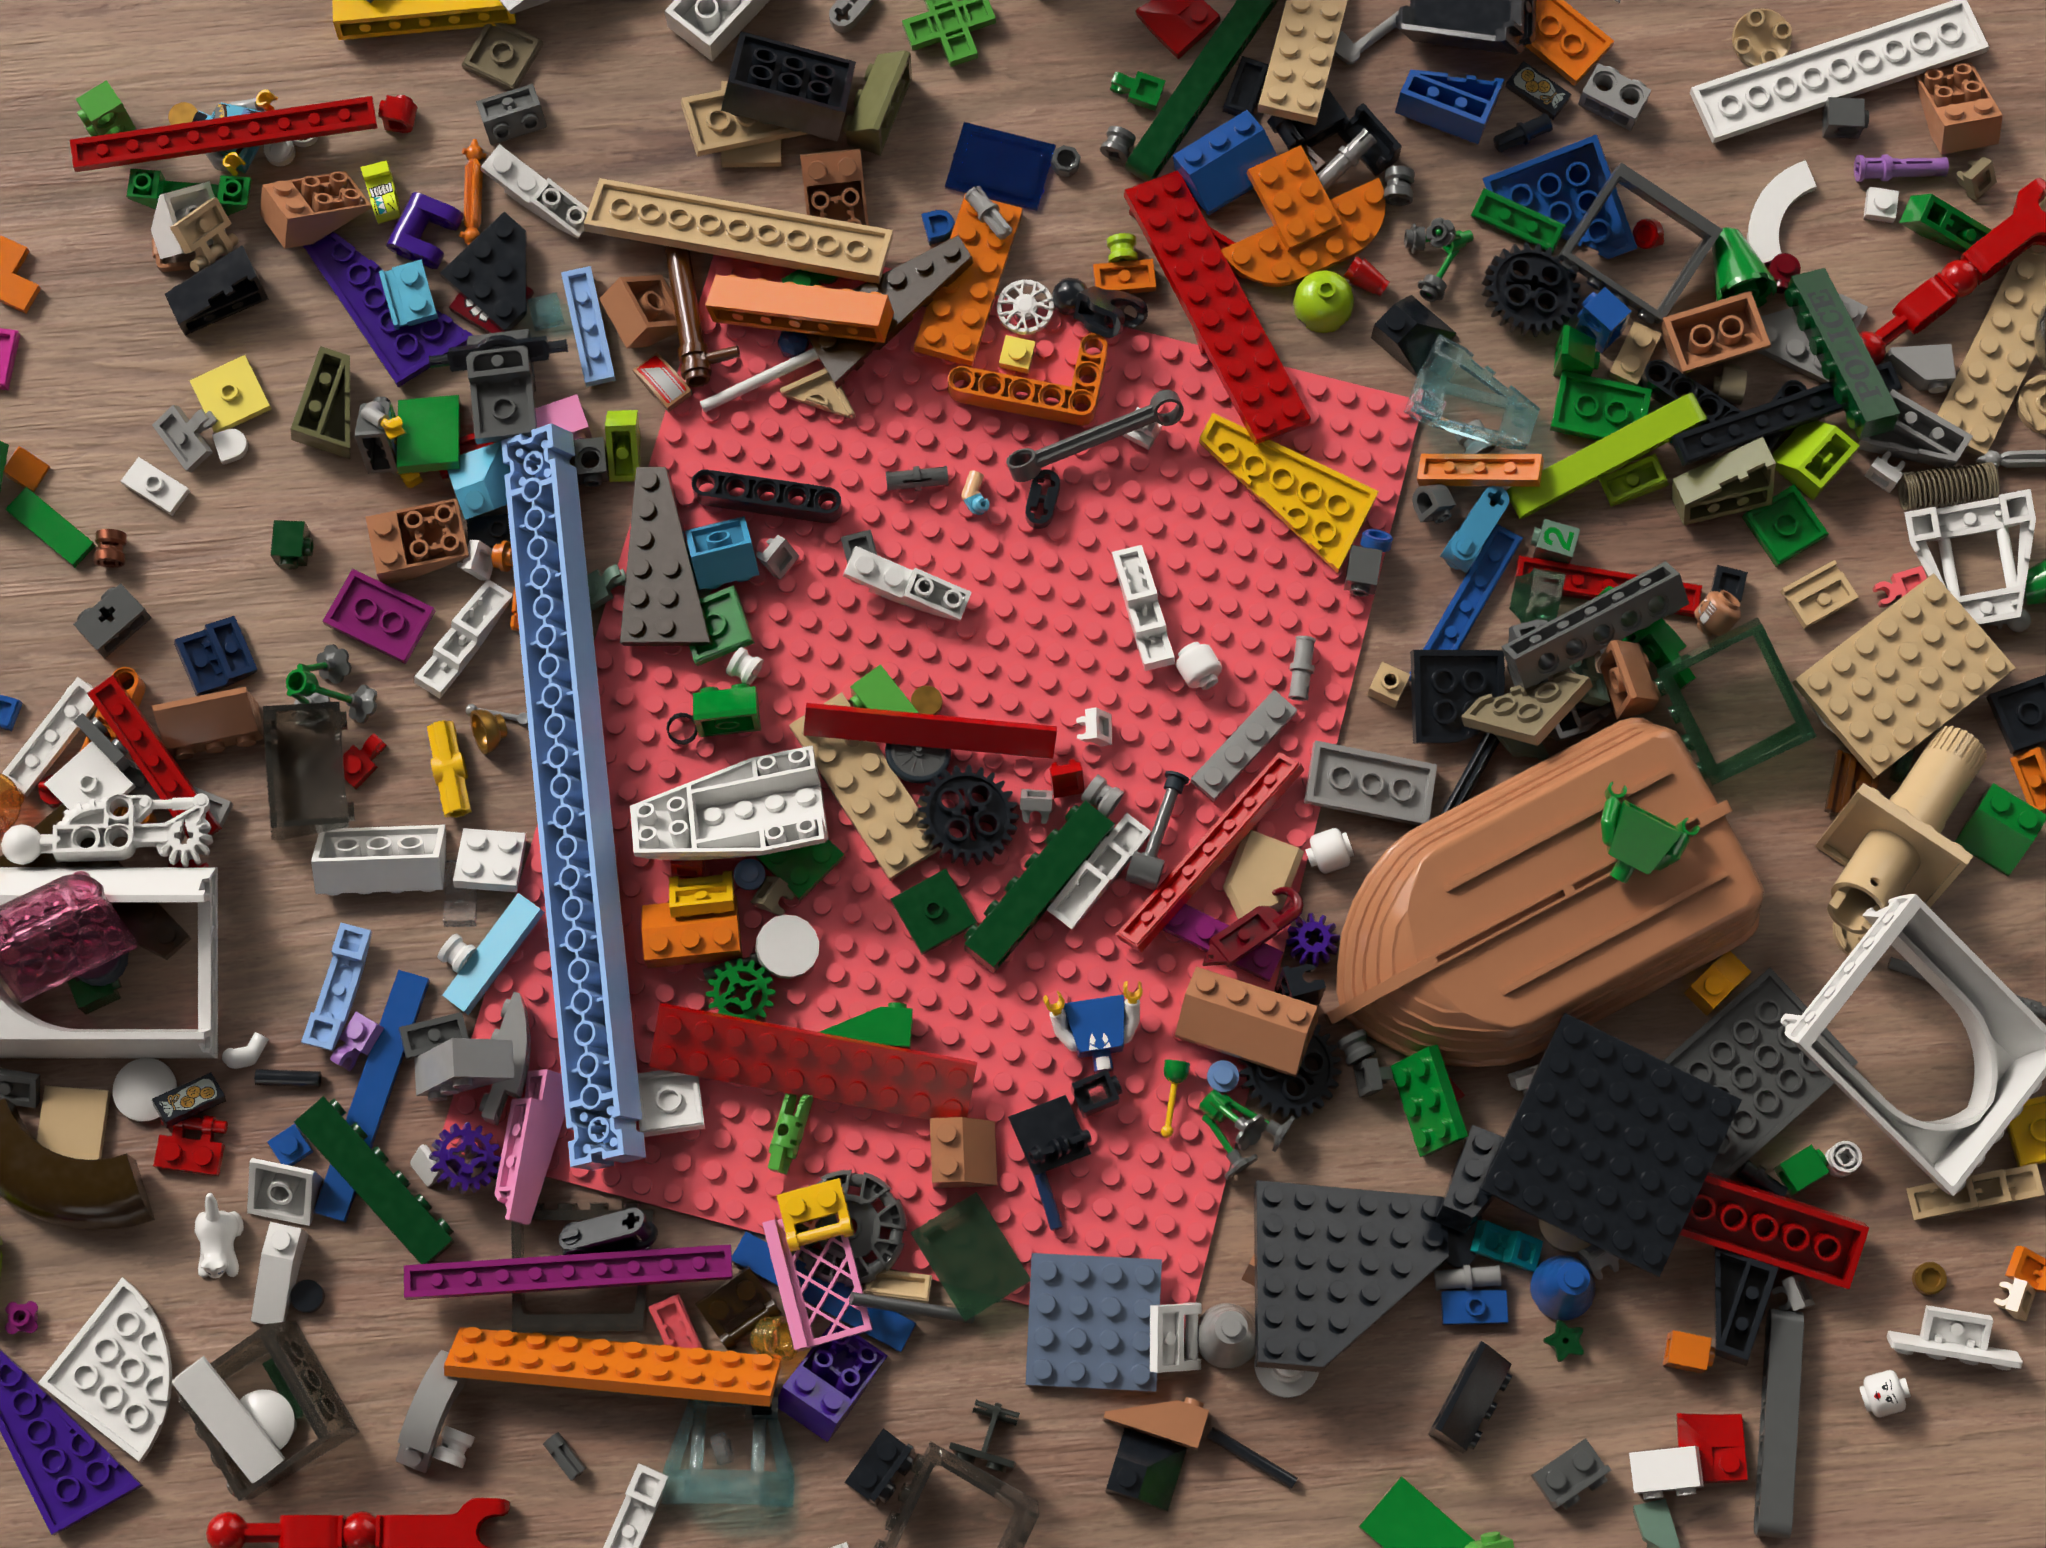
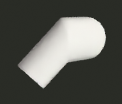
M255 1032L246 1047L226 1049L222 1054V1060L229 1068L233 1069L252 1066L257 1062L269 1039Z

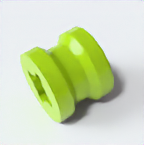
M1119 233L1108 237L1107 247L1111 252L1108 256V262L1138 260V253L1134 251V247L1137 244L1136 236L1130 233Z

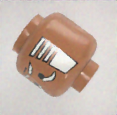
M1711 591L1694 611L1695 618L1698 621L1697 628L1707 636H1712V634L1725 636L1741 617L1740 602L1728 591Z

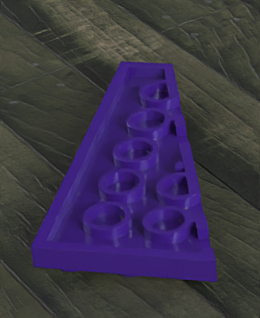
M335 232L328 234L314 244L303 246L397 387L402 386L430 368L429 356L448 354V349L451 347L467 346L468 336H474L466 329L463 330L451 318L436 310L437 319L412 326L405 325L395 330L379 271L382 269L378 264L363 256L354 246Z
M0 1348V1432L51 1535H57L143 1486Z

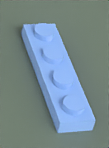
M591 266L561 272L586 387L616 381Z

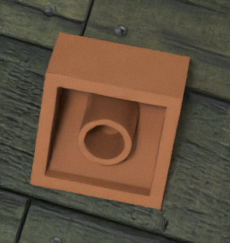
M662 275L619 277L599 298L626 348L649 347L678 332L672 292Z
M1621 640L1610 641L1598 660L1597 667L1599 672L1603 674L1616 719L1620 720L1652 711L1659 701L1660 691L1657 683L1652 681L1649 674L1650 665L1647 655L1641 652L1638 643Z
M966 1117L930 1118L933 1189L997 1186L995 1121Z

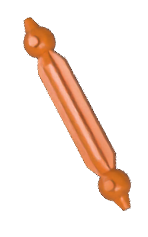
M473 139L471 145L467 149L463 148L462 154H465L469 161L465 166L463 222L466 230L464 232L461 231L459 236L463 238L467 246L480 235L478 228L481 225L483 172L480 170L482 166L480 160L486 159L487 154L483 153L477 139Z

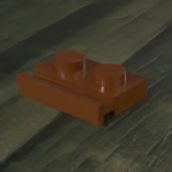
M1838 750L1835 753L1824 812H1834L1839 815L1863 783L1877 789L1880 775L1873 779L1853 754Z

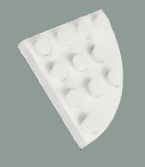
M122 1277L38 1383L139 1462H143L152 1449L164 1424L171 1398L172 1363L167 1339L157 1315L142 1294Z

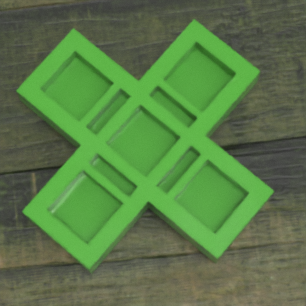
M924 0L928 12L902 20V26L912 51L940 42L950 67L977 59L978 52L970 32L996 23V17L989 0H962L959 2L957 0Z

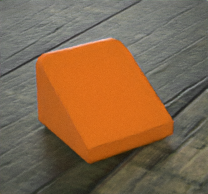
M19 446L6 464L4 474L12 481L34 492L50 469V466Z

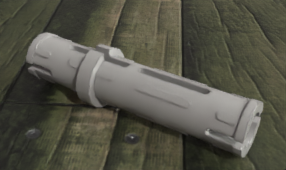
M1365 128L1346 147H1340L1338 149L1340 153L1317 174L1325 191L1351 166L1355 167L1359 163L1358 159L1377 143L1376 139L1371 134H1368Z

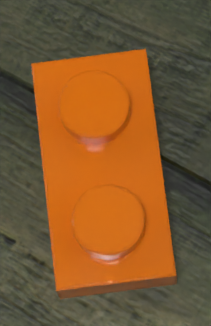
M1153 259L1093 264L1094 284L1096 287L1106 290L1124 291L1129 294L1156 291Z

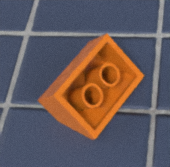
M737 895L734 896L735 911H726L720 914L708 913L690 917H671L669 903L642 905V940L644 961L647 968L743 958Z

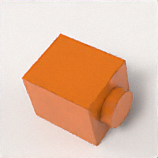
M1672 1330L1667 1334L1663 1366L1696 1373L1707 1371L1708 1366L1712 1367L1715 1358V1347H1711L1712 1338Z

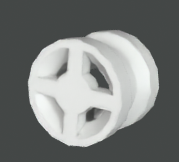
M740 647L731 658L726 668V674L731 677L737 676L741 679L742 683L750 685L759 674L764 661L758 656H750L748 650Z
M456 933L445 942L437 958L443 963L448 962L451 964L453 971L458 974L477 948L472 944L466 945L463 942V938Z

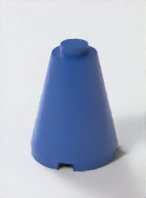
M1558 1255L1546 1259L1536 1268L1531 1278L1530 1293L1535 1304L1545 1316L1554 1320L1568 1321L1581 1316L1590 1308L1595 1297L1596 1287L1591 1271L1583 1262L1571 1256Z

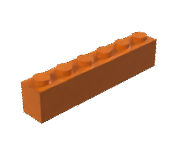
M715 275L705 304L712 321L716 323L885 343L894 315L888 295H883L879 292L865 293L848 288L840 290L826 288L821 285L806 286L798 285L794 282H772L763 278L747 279L736 275Z

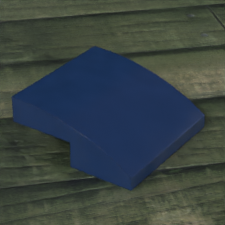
M235 616L206 624L204 630L174 640L175 648L196 696L210 694L249 677L258 670Z

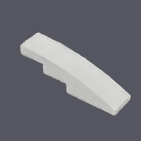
M1142 545L1112 552L1118 580L1144 670L1148 671L1175 664L1174 653L1166 631V623L1158 602V593Z
M487 579L452 620L449 631L433 648L432 657L414 676V683L440 699L483 644L513 599V594Z
M1126 812L1109 836H1106L1090 858L1083 862L1047 911L1073 930L1131 861L1134 852H1138L1152 831Z

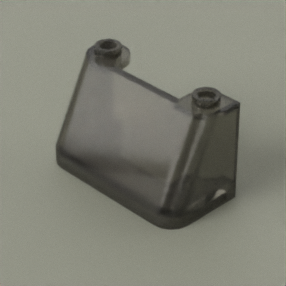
M340 702L263 706V735L271 841L286 840L349 827V821H355L354 803L347 802L345 791L341 730H347L346 711L340 712Z

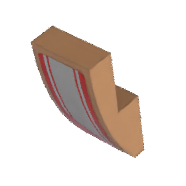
M657 352L633 369V373L646 389L655 395L668 412L693 395L692 390Z

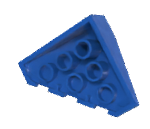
M1596 134L1482 179L1487 190L1565 224L1566 227L1561 238L1569 240L1609 179L1611 171L1599 137ZM1616 186L1578 243L1579 246L1584 244L1598 250V254L1607 259L1637 249Z

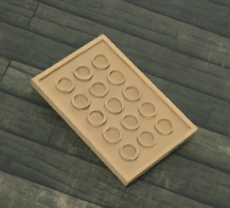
M1933 573L1802 673L1792 684L1872 778L1875 779L2005 678L2016 667Z

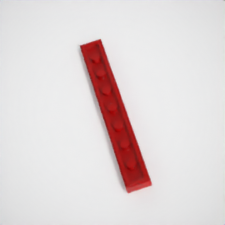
M806 703L803 735L1053 759L1057 726Z
M1278 752L1116 933L1118 938L1142 953L1304 771L1302 764Z

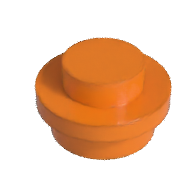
M502 541L501 544L496 543L492 549V565L494 568H499L502 572H508L513 566L510 541Z

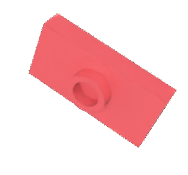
M680 1293L648 1307L665 1345L682 1348H703Z

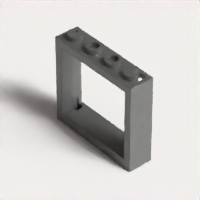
M1620 163L1610 175L1557 259L1562 261L1561 266L1565 270L1575 275L1579 272L1588 278L1587 284L1594 289L1601 291L1606 287L1627 307L1629 305L1638 311L1637 316L1644 322L1659 324L1668 315L1723 229L1625 164ZM1617 183L1702 238L1657 309L1572 254Z

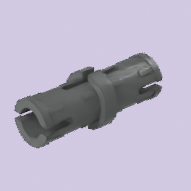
M915 466L913 470L886 471L888 491L915 488V491H920L921 487L949 485L947 466L919 469V466Z

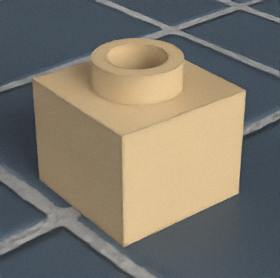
M1382 662L1367 696L1396 708L1410 674ZM1384 679L1392 680L1395 684L1389 686L1385 683Z

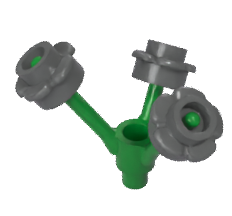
M1441 217L1431 222V226L1427 228L1426 233L1425 227H1417L1414 223L1410 229L1405 230L1404 235L1405 248H1410L1413 254L1416 251H1424L1425 242H1431V245L1436 248L1443 247L1448 253L1436 276L1427 274L1423 281L1420 280L1418 282V288L1421 289L1420 295L1430 302L1444 298V291L1447 285L1442 278L1459 253V249L1464 248L1467 243L1472 242L1474 239L1473 233L1470 230L1464 232L1460 230L1455 231L1453 223Z

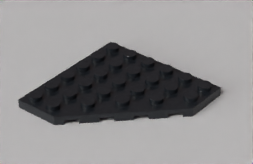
M1256 1180L1254 1184L1255 1367L1322 1372L1331 1361L1349 1348L1367 1329L1376 1324L1402 1298L1420 1285L1429 1274L1446 1262L1449 1257L1448 1227L1435 1222L1444 1197Z

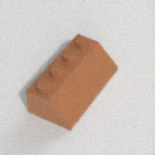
M1196 966L1184 996L1175 1037L1296 1077L1318 1022V1006Z

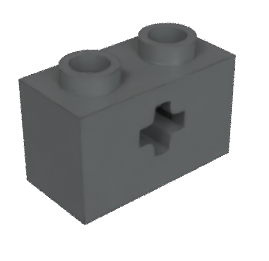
M120 583L116 588L108 589L102 595L101 601L94 607L87 608L81 612L73 625L105 659L151 619V616ZM112 616L115 619L109 622L107 618Z

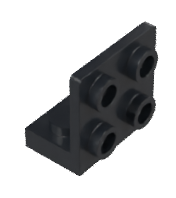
M883 1428L846 1479L845 1484L875 1506L880 1501L886 1504L897 1489L894 1484L895 1480L900 1474L905 1477L916 1463L913 1456L916 1453L914 1447L909 1443L907 1445Z

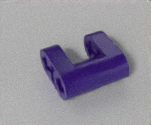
M414 192L386 246L399 256L411 261L422 260L424 266L438 269L444 257L443 251L430 243L420 240L428 222L450 230H458L464 215L451 205Z

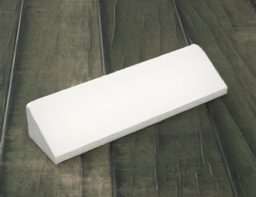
M204 1356L182 1371L172 1381L175 1388L252 1484L258 1482L285 1460V1457Z

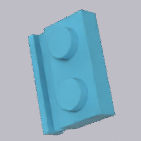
M422 260L392 267V270L385 272L383 270L379 271L395 330L405 325L412 326L438 318Z

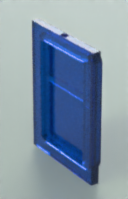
M964 122L956 150L953 153V160L945 188L967 193L971 188L980 186L991 200L1038 211L1056 145Z

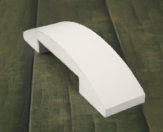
M638 1463L626 1490V1497L603 1548H641L664 1493L669 1476Z

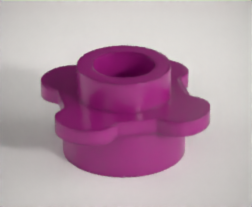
M28 1301L26 1304L10 1302L6 1306L5 1311L8 1314V1323L5 1325V1330L9 1334H16L18 1331L31 1334L37 1330L38 1316L36 1312L38 1311V1305L35 1302ZM24 1315V1320L20 1321L19 1316Z

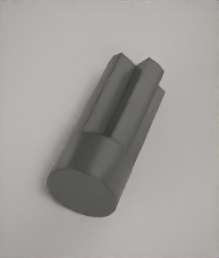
M559 1432L543 1443L544 1447L571 1481L580 1476L586 1469Z

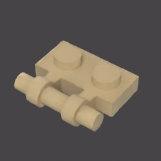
M217 197L209 199L170 227L185 254L195 251V259L190 262V267L194 272H199L201 269H205L215 263V259L219 256H226L233 251V246L239 242L235 234L231 233L227 236L224 230L232 223ZM212 238L214 243L213 246L209 248L206 242Z

